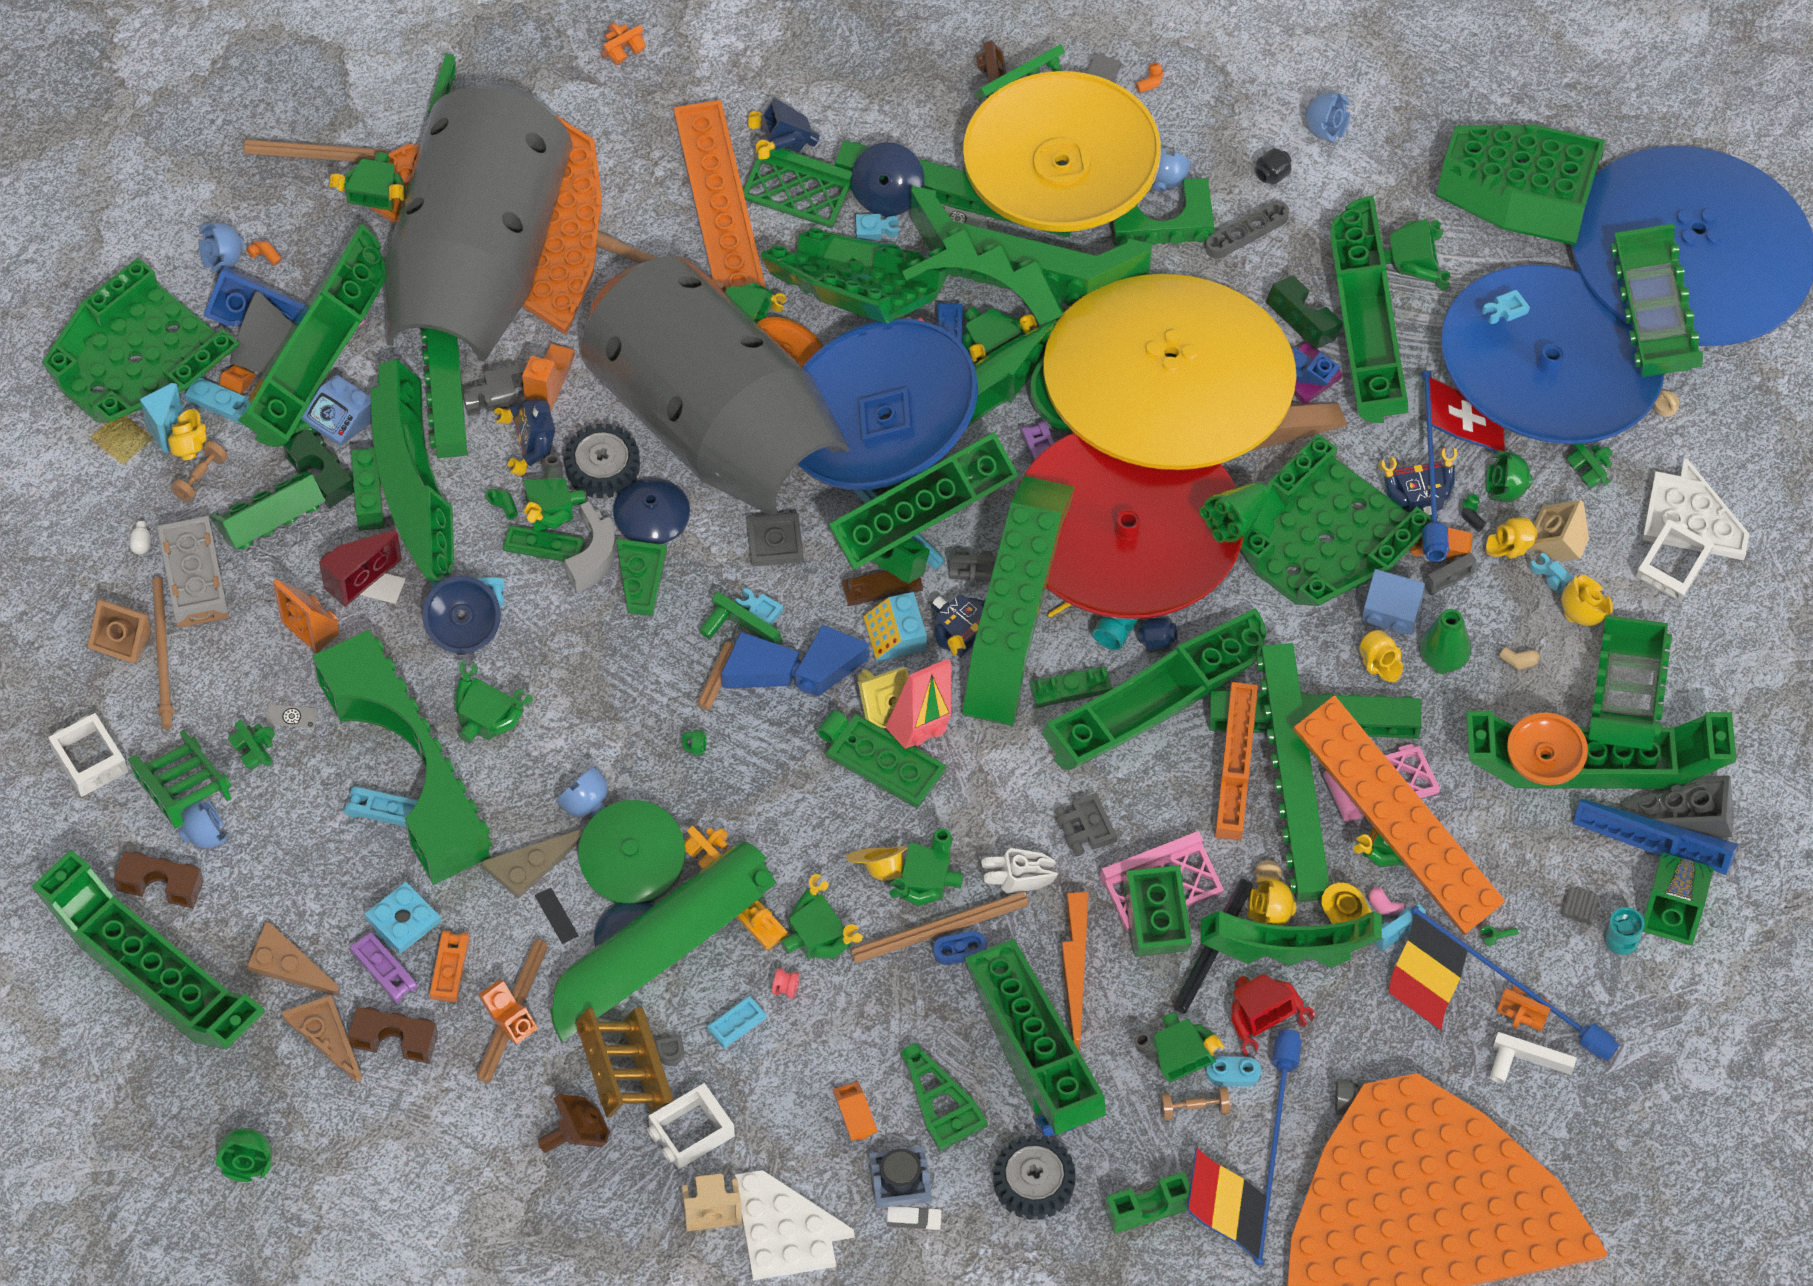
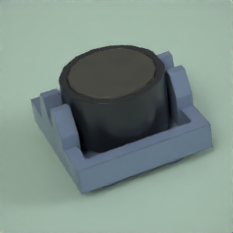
M924 1147L869 1153L876 1208L932 1202L928 1162Z

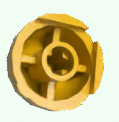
M1580 575L1578 578L1575 576L1565 586L1561 596L1565 617L1570 622L1582 626L1599 624L1605 619L1606 615L1609 616L1613 612L1614 606L1609 595L1605 598L1600 592L1603 587L1586 575Z
M1261 876L1256 880L1257 883H1260L1257 890L1252 889L1250 893L1248 919L1254 918V922L1284 926L1296 912V902L1293 899V894L1284 882Z

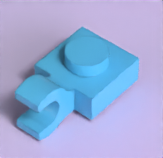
M1541 553L1539 560L1543 565H1538L1532 560L1530 569L1535 574L1546 575L1545 580L1549 587L1562 595L1563 589L1574 577L1557 561L1552 563L1548 555Z

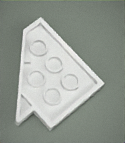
M1688 459L1683 461L1680 476L1655 472L1642 540L1655 542L1668 519L1673 522L1677 520L1684 523L1688 530L1693 533H1702L1711 540L1710 542L1714 546L1710 554L1739 560L1745 559L1749 533ZM1671 533L1667 535L1663 542L1665 545L1702 552V550Z
M763 1170L735 1174V1178L738 1179L742 1220L753 1280L836 1267L832 1241L854 1238V1229Z

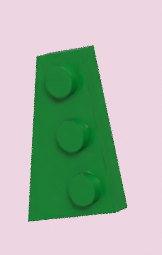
M616 539L628 613L654 616L667 555V545Z

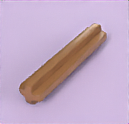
M729 641L724 643L700 694L698 707L705 710L711 709L722 686L721 673L735 643Z

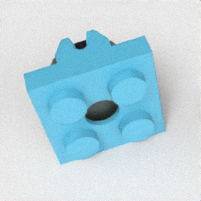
M407 882L364 914L365 919L375 928L379 939H384L388 948L393 947L399 954L418 942L425 934L441 923V917Z

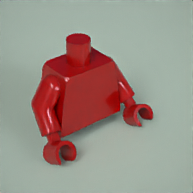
M1262 974L1253 980L1246 976H1241L1235 982L1234 1002L1231 1004V1022L1238 1039L1241 1038L1243 1041L1241 1053L1244 1057H1248L1247 1050L1245 1049L1246 1046H1252L1256 1054L1258 1051V1043L1250 1039L1249 1034L1255 1037L1296 1014L1297 1011L1296 1021L1302 1027L1307 1025L1303 1015H1307L1311 1021L1315 1017L1314 1010L1303 1006L1304 1001L1289 982L1273 980L1266 974Z

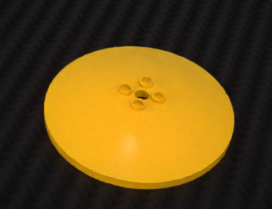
M1072 71L1044 72L1030 75L997 90L974 113L966 129L963 145V158L967 177L977 195L986 205L1014 223L1037 230L1052 232L1080 231L1094 228L1127 213L1144 198L1153 185L1159 170L1161 142L1157 125L1148 109L1136 96L1108 79ZM1064 160V161H1066L1068 164H1067V165H1064V166H1060V165H1057L1056 163H1057L1058 161Z

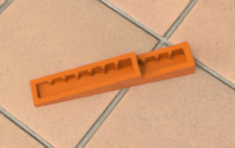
M1231 683L1215 838L1242 840L1258 685Z
M1089 892L1067 893L1066 907L1070 941L1062 942L1061 952L1071 1038L1079 1051Z

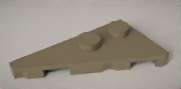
M576 830L484 860L482 868L519 899L579 844L583 832Z

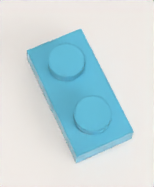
M1418 904V910L1426 914V911L1423 909V907L1420 904ZM1410 907L1403 910L1393 922L1390 923L1388 921L1382 924V939L1375 942V945L1381 952L1410 933L1414 918Z

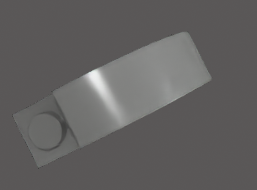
M590 501L581 504L580 510L581 519L593 540L585 551L565 560L566 574L576 593L598 583L610 570L616 553L615 533L611 518L603 519L598 509L594 510Z

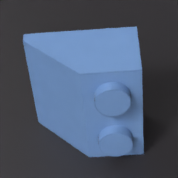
M1375 569L1362 621L1368 622L1372 626L1392 629L1399 634L1412 635L1421 609L1425 583Z

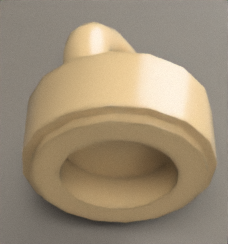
M1661 389L1659 397L1653 406L1655 412L1664 417L1673 416L1678 410L1679 398L1674 393Z
M1265 860L1257 865L1255 880L1261 876L1281 880L1282 869L1276 862Z

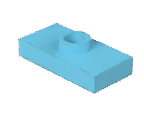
M749 995L709 1024L707 1031L725 1049L767 1019V1014Z

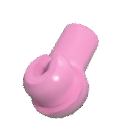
M1379 887L1371 889L1368 898L1377 913L1399 916L1404 910V903L1390 902L1383 889Z

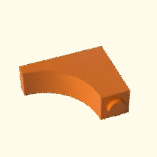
M551 344L544 358L531 355L522 375L525 400L533 398L539 401H547L551 412L575 357V350Z

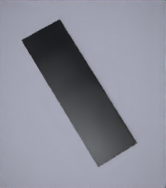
M552 888L534 895L562 944L579 936Z

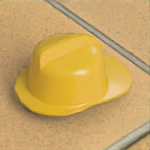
M907 847L860 849L849 853L845 858L851 863H864L867 871L873 878L888 881L902 877V852Z
M1338 882L1332 884L1325 889L1322 895L1323 909L1332 924L1355 920L1371 913L1364 894L1358 888L1348 883Z

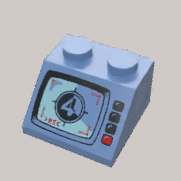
M336 375L320 387L301 420L307 422L310 427L341 446L372 423L371 397L339 375Z

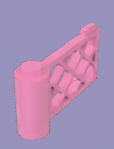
M1412 743L1398 747V752L1385 755L1391 764L1397 767L1396 770L1398 772L1402 769L1414 775L1411 783H1407L1420 798L1440 792V787L1420 746L1414 747ZM1416 756L1419 762L1418 769L1403 763L1405 758ZM1326 770L1323 773V777L1343 820L1351 822L1363 817L1364 815ZM1420 777L1428 781L1430 787L1422 789L1413 784L1416 778Z

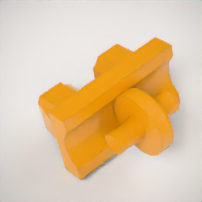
M693 825L687 830L690 836L685 841L686 852L693 858L702 849L707 852L698 862L702 869L722 855L716 849L717 847H720L723 851L729 847L725 842L728 833L724 829L715 831L712 827L708 828L706 834L709 836L708 840Z
M758 900L736 917L766 951L770 950L787 936V931L772 916V912L765 908Z

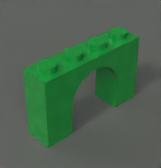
M1208 178L1183 179L1182 197L1184 210L1174 219L1167 221L1153 220L1145 216L1140 211L1138 205H1136L1124 215L1113 220L1114 245L1122 246L1127 243L1128 238L1153 245L1160 243L1205 242L1214 233Z

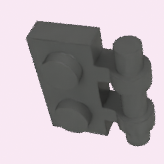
M1097 793L1072 801V808L1074 810L1067 813L1063 806L1055 810L1056 822L1059 828L1064 830L1067 837L1066 843L1070 849H1073L1075 856L1085 853L1082 846L1085 842H1089L1092 850L1117 841V835ZM1079 822L1083 831L1076 833L1073 824Z

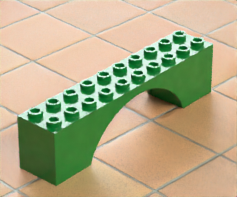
M367 630L312 656L317 682L340 722H365L388 729L409 743L422 759L426 767L425 784L417 804L405 818L409 844L432 885L489 859V847L492 846L488 837L490 831L485 820L478 819L476 815L478 810L472 799L467 800L464 794L466 789L460 778L455 779L452 774L454 768L448 757L444 759L441 755L442 747L438 739L430 736L429 732L431 729L426 718H420L418 715L419 708L415 699L407 696V687L402 677H396L393 661L390 657L385 658L383 654L384 647L379 637L374 638L370 630Z

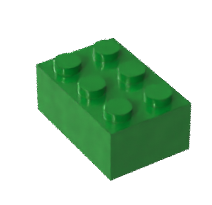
M1180 865L1127 871L1123 878L1134 956L1140 957L1188 951L1192 944Z

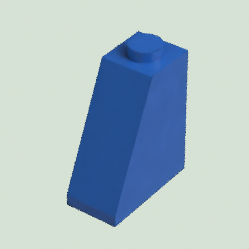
M822 624L795 673L796 687L804 693H813L820 696L868 661L870 657V644Z
M741 632L721 673L722 687L729 689L790 686L801 664L799 651Z

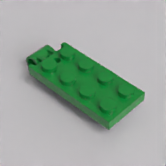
M831 710L816 731L821 739L828 743H833L825 753L827 758L916 809L920 807L946 771V765L914 746L904 749L891 733L857 714L853 715L848 723V719L841 712Z

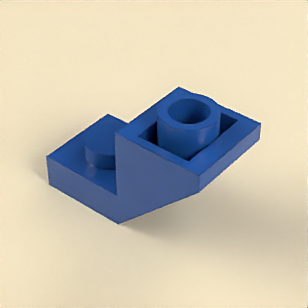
M1297 348L1292 350L1296 365V381L1298 383L1326 386L1341 367L1321 352L1313 360Z

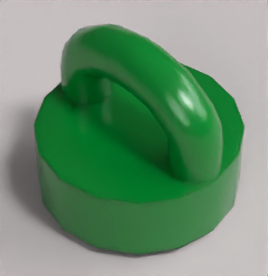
M695 729L693 732L684 733L681 738L683 749L688 753H692L693 756H703L707 745L706 732ZM689 738H692V747L688 745Z

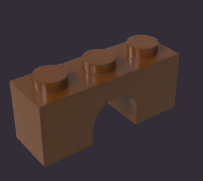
M124 851L114 876V883L118 892L143 897L145 889L149 884L156 881L167 883L165 894L168 903L194 909L204 882L201 869L193 864L185 863L182 865L173 863L167 858L160 857L156 859L147 857L141 852L130 853Z
M366 1007L365 1009L356 1008L348 1034L351 1048L377 1053L382 1040L395 1036L403 1040L401 1045L403 1059L430 1064L438 1037L436 1023L427 1018H408L397 1012L391 1014L380 1012L373 1007Z

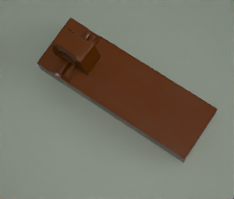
M992 40L984 43L985 51L976 56L977 67L982 72L987 71L989 83L1006 74L1004 53Z
M888 571L842 580V588L847 606L923 591L921 577L908 584Z

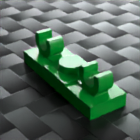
M1106 666L1030 681V688L1036 708L1103 695L1113 689Z

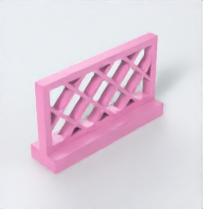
M1199 831L1101 870L1099 879L1103 887L1106 886L1126 931L1130 930L1129 919L1125 912L1127 909L1126 897L1118 895L1113 886L1123 883V878L1127 871L1158 868L1172 864L1175 866L1180 865L1181 873L1185 869L1198 874L1194 886L1183 882V887L1192 891L1189 899L1186 900L1187 907L1224 892L1204 849L1203 839ZM1199 853L1203 861L1201 869L1185 864L1188 856ZM1203 876L1212 880L1215 889L1204 891L1197 888L1200 877Z

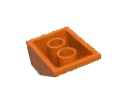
M278 579L273 582L281 623L315 653L319 652L339 635L337 617L329 610L326 612L313 595L308 596L301 589Z

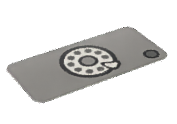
M942 205L953 221L977 227L980 226L983 219L982 216Z
M270 704L268 706L266 724L314 728L318 709Z

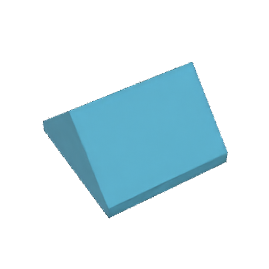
M171 383L140 399L146 427L164 453H169L170 450L168 436L172 434L171 426L178 423L177 418L183 413L178 387L175 383Z

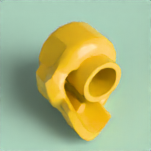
M192 408L178 416V423L171 426L172 434L168 436L171 454L181 457L183 461L196 458V453L202 450L203 444L206 442V426L201 423L198 410Z
M1526 517L1508 519L1505 524L1498 526L1495 534L1489 535L1485 546L1486 554L1491 557L1506 555L1508 559L1524 555L1526 550L1534 545L1537 538V529L1531 520Z
M1374 630L1366 634L1360 643L1359 649L1366 670L1372 675L1378 674L1385 681L1397 682L1403 672V663L1400 661L1402 657L1401 649L1396 647L1394 640L1382 630Z

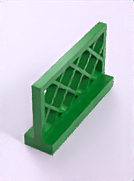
M774 148L770 150L769 158H757L743 190L745 201L833 229L849 190H852V171L784 149L775 150ZM763 163L772 166L774 172L762 177L759 170ZM788 172L796 175L797 180L788 184H784L781 175ZM777 177L781 186L768 191L765 182ZM811 179L818 181L820 187L807 192L803 183ZM762 184L765 193L759 196L749 194L752 187ZM800 185L804 194L791 198L788 189ZM833 187L843 189L840 196L833 199L829 198L826 191ZM784 191L788 201L781 204L775 203L771 196ZM823 192L827 201L814 206L810 197ZM807 199L811 208L804 211L797 210L794 204ZM830 206L833 213L830 220L820 217L817 211Z

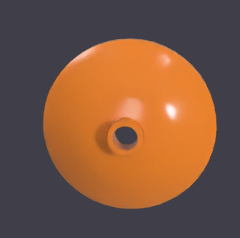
M768 317L757 323L802 367L823 347L820 340L810 330L792 320Z
M1544 712L1529 715L1513 727L1508 738L1507 752L1512 766L1524 778L1538 784L1557 785L1565 783L1579 774L1587 759L1588 746L1583 732L1574 722L1564 716ZM1541 756H1548L1549 759H1543Z

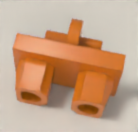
M615 22L609 24L610 32L604 35L605 39L609 42L603 44L604 50L600 53L603 58L609 57L615 65H618L627 59V55L623 50L626 46L630 47L634 55L644 51L646 44L642 37L643 28L641 25H638L628 31L626 24L620 27Z
M1513 986L1510 990L1505 988L1496 1012L1514 1019L1512 1027L1518 1029L1520 1024L1523 1023L1542 1032L1551 1008L1536 1000L1525 997L1526 993L1516 986Z

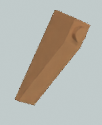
M1292 402L1278 428L1251 451L1347 426V422L1339 403Z

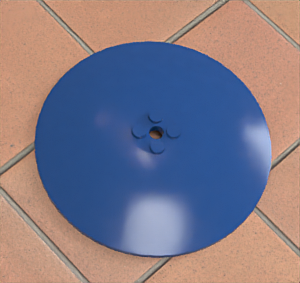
M1666 146L1641 150L1626 155L1609 164L1595 175L1583 214L1576 246L1571 245L1575 264L1588 288L1606 308L1623 321H1625L1624 309L1627 308L1626 301H1621L1619 287L1622 286L1621 279H1616L1615 265H1617L1616 257L1612 258L1610 243L1614 242V233L1673 223L1675 225V244L1679 245L1680 266L1684 267L1685 288L1688 287L1689 307L1694 312L1693 325L1695 332H1698L1699 346L1732 345L1761 337L1785 323L1803 304L1813 282V232L1804 212L1795 199L1776 180L1748 162L1719 151L1689 146ZM1692 229H1700L1703 231V234H1696ZM1666 266L1642 270L1641 273L1666 269ZM1669 275L1630 281L1635 303L1674 297ZM1676 306L1637 312L1640 330L1648 333L1680 327Z

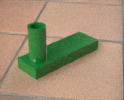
M718 591L712 598L714 611L699 629V632L704 637L711 640L726 619L729 618L761 639L778 645L783 641L779 630Z

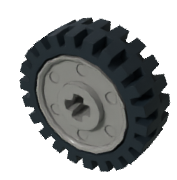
M602 423L596 424V429H593L591 425L586 426V432L580 429L577 431V437L573 435L570 438V443L566 445L564 454L565 471L568 481H571V485L574 488L577 487L578 490L583 489L584 492L586 491L587 496L593 497L595 493L597 498L603 499V494H607L608 498L614 497V492L619 494L623 488L636 481L637 475H639L640 455L638 445H636L635 439L630 437V433L627 431L622 432L621 427L616 426L615 430H613L612 424H606V428H602Z
M1030 1135V1139L1027 1140L1025 1136L1020 1137L1017 1143L1013 1140L1009 1143L1008 1148L1005 1146L1001 1150V1155H998L993 1173L994 1189L996 1196H999V1202L1002 1205L1005 1204L1006 1210L1010 1213L1014 1210L1016 1216L1021 1218L1022 1215H1026V1218L1033 1220V1216H1037L1038 1220L1044 1219L1046 1214L1051 1217L1055 1215L1056 1210L1060 1212L1064 1209L1065 1203L1068 1204L1071 1195H1073L1076 1179L1075 1165L1071 1155H1067V1150L1063 1146L1058 1147V1142L1055 1140L1048 1142V1137L1042 1136L1040 1140L1037 1139L1036 1135Z

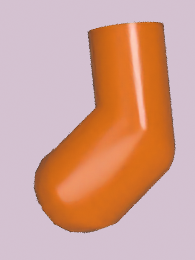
M1151 63L1148 67L1150 72L1147 78L1135 82L1138 93L1157 88L1161 84L1164 70L1160 63Z
M253 241L252 245H249L246 249L251 258H256L258 255L265 256L272 266L282 261V257L267 241Z

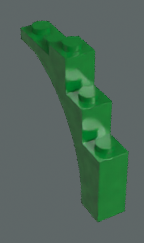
M960 227L950 230L946 233L948 237L942 240L946 250L943 251V248L939 247L928 253L930 258L922 262L920 258H917L907 263L908 269L902 271L906 280H910L930 269L942 267L965 268L982 272L1003 282L1014 290L1032 310L1040 326L1065 315L1039 260L1032 262L1030 258L1018 264L1019 270L1016 271L1004 245L997 246L995 242L982 248L983 254L980 255L968 228L961 230Z
M1220 910L1201 919L1200 943L1246 964L1268 956L1288 966L1311 958L1333 968L1351 960V952L1382 939V914L1375 911L1355 920L1320 926L1270 925L1241 919Z

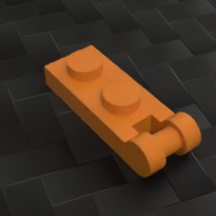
M448 930L442 931L429 994L430 999L449 1002L458 1001L467 950L470 944V933L461 932V935L452 934V931ZM450 944L458 945V948H450Z

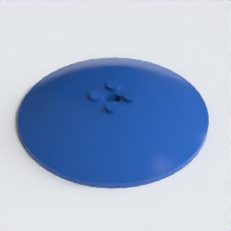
M894 319L889 324L879 321L872 322L847 331L827 343L805 363L803 368L816 381L850 449L846 453L843 451L832 453L825 447L811 453L797 465L815 480L832 487L847 490H870L888 487L908 480L934 465L951 450L963 435L973 416L977 403V373L966 348L955 336L945 329L932 323L913 319ZM892 413L889 418L881 420L884 414Z

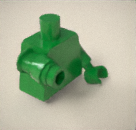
M938 829L933 834L931 848L913 842L909 843L902 878H896L890 882V885L895 887L889 892L892 898L899 897L916 906H923L936 900H942L946 886L961 889L964 873L950 871V848L953 837L947 829Z

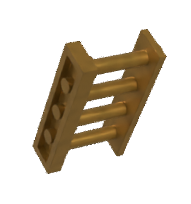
M588 1008L575 1023L606 1118H611L623 1104H648L652 1114L673 1102L674 1099L644 1009L634 1008L622 1022H597L593 1008ZM624 1032L628 1045H605L601 1033ZM609 1056H632L636 1069H613ZM616 1080H640L644 1093H620Z

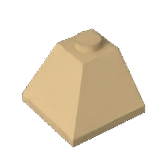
M1581 500L1542 506L1534 523L1537 529V538L1530 550L1540 554L1545 553L1550 558L1560 562L1580 559L1589 540L1584 503Z

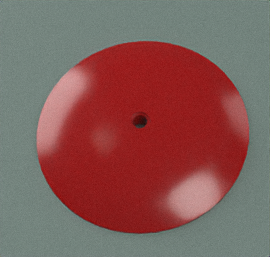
M1072 433L1044 450L1024 474V476L1075 486L1069 512H1067L1061 527L1046 588L1065 602L1087 612L1121 619L1152 618L1177 612L1191 606L1212 592L1225 579L1238 558L1243 536L1236 542H1217L1199 512L1204 502L1210 496L1236 488L1232 478L1221 464L1181 470L1144 467L1105 454L1086 443L1075 433Z

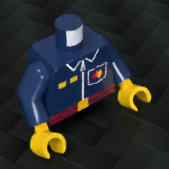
M775 98L764 110V113L751 111L748 115V127L750 129H758L761 127L762 120L767 139L772 141L759 140L757 142L756 153H758L759 159L769 158L770 150L774 148L779 150L787 147L798 152L802 150L805 144L815 147L819 141L820 135L811 130L808 118Z
M532 398L511 406L510 410L502 408L494 410V414L501 415V418L495 421L497 423L508 425L512 422L513 416L515 417L514 423L524 459L520 461L511 458L507 466L513 468L510 473L523 476L526 473L527 465L532 466L540 459L550 455L555 434L550 406L547 401H539Z
M1454 447L1452 449L1453 456L1450 459L1445 456V448L1441 450L1440 456L1445 461V465H1442L1441 461L1434 462L1437 511L1443 509L1444 501L1450 498L1455 485V466L1452 465V461L1457 457V450ZM1389 457L1390 467L1388 469L1385 467L1384 460H1380L1378 467L1386 474L1384 481L1388 497L1409 513L1416 507H1419L1432 517L1429 463L1395 469L1397 462L1395 458Z
M958 595L950 603L941 596L933 601L931 609L938 613L935 617L934 633L937 644L941 649L951 651L953 656L957 654L958 657L962 658L974 646L985 600Z

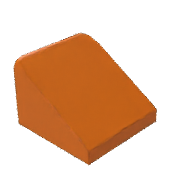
M233 365L221 373L219 386L243 395L255 379L256 374L240 366Z

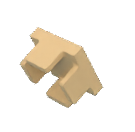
M723 1174L697 1176V1197L689 1198L688 1185H682L687 1232L742 1225L741 1199L737 1178L732 1179L733 1193H726Z

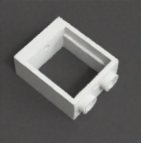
M1668 519L1638 569L1636 578L1682 602L1710 555L1714 544L1710 542L1711 540L1702 533L1695 534L1688 530L1684 523L1677 520L1673 522ZM1669 533L1702 550L1684 583L1650 565Z
M96 713L84 716L75 724L59 729L48 737L52 751L81 797L128 773L125 759ZM96 731L112 756L78 773L63 748Z
M705 1083L648 1116L649 1127L647 1130L654 1142H660L663 1146L662 1153L669 1163L674 1162L678 1169H681L735 1136L734 1124ZM700 1105L717 1131L679 1153L662 1127Z

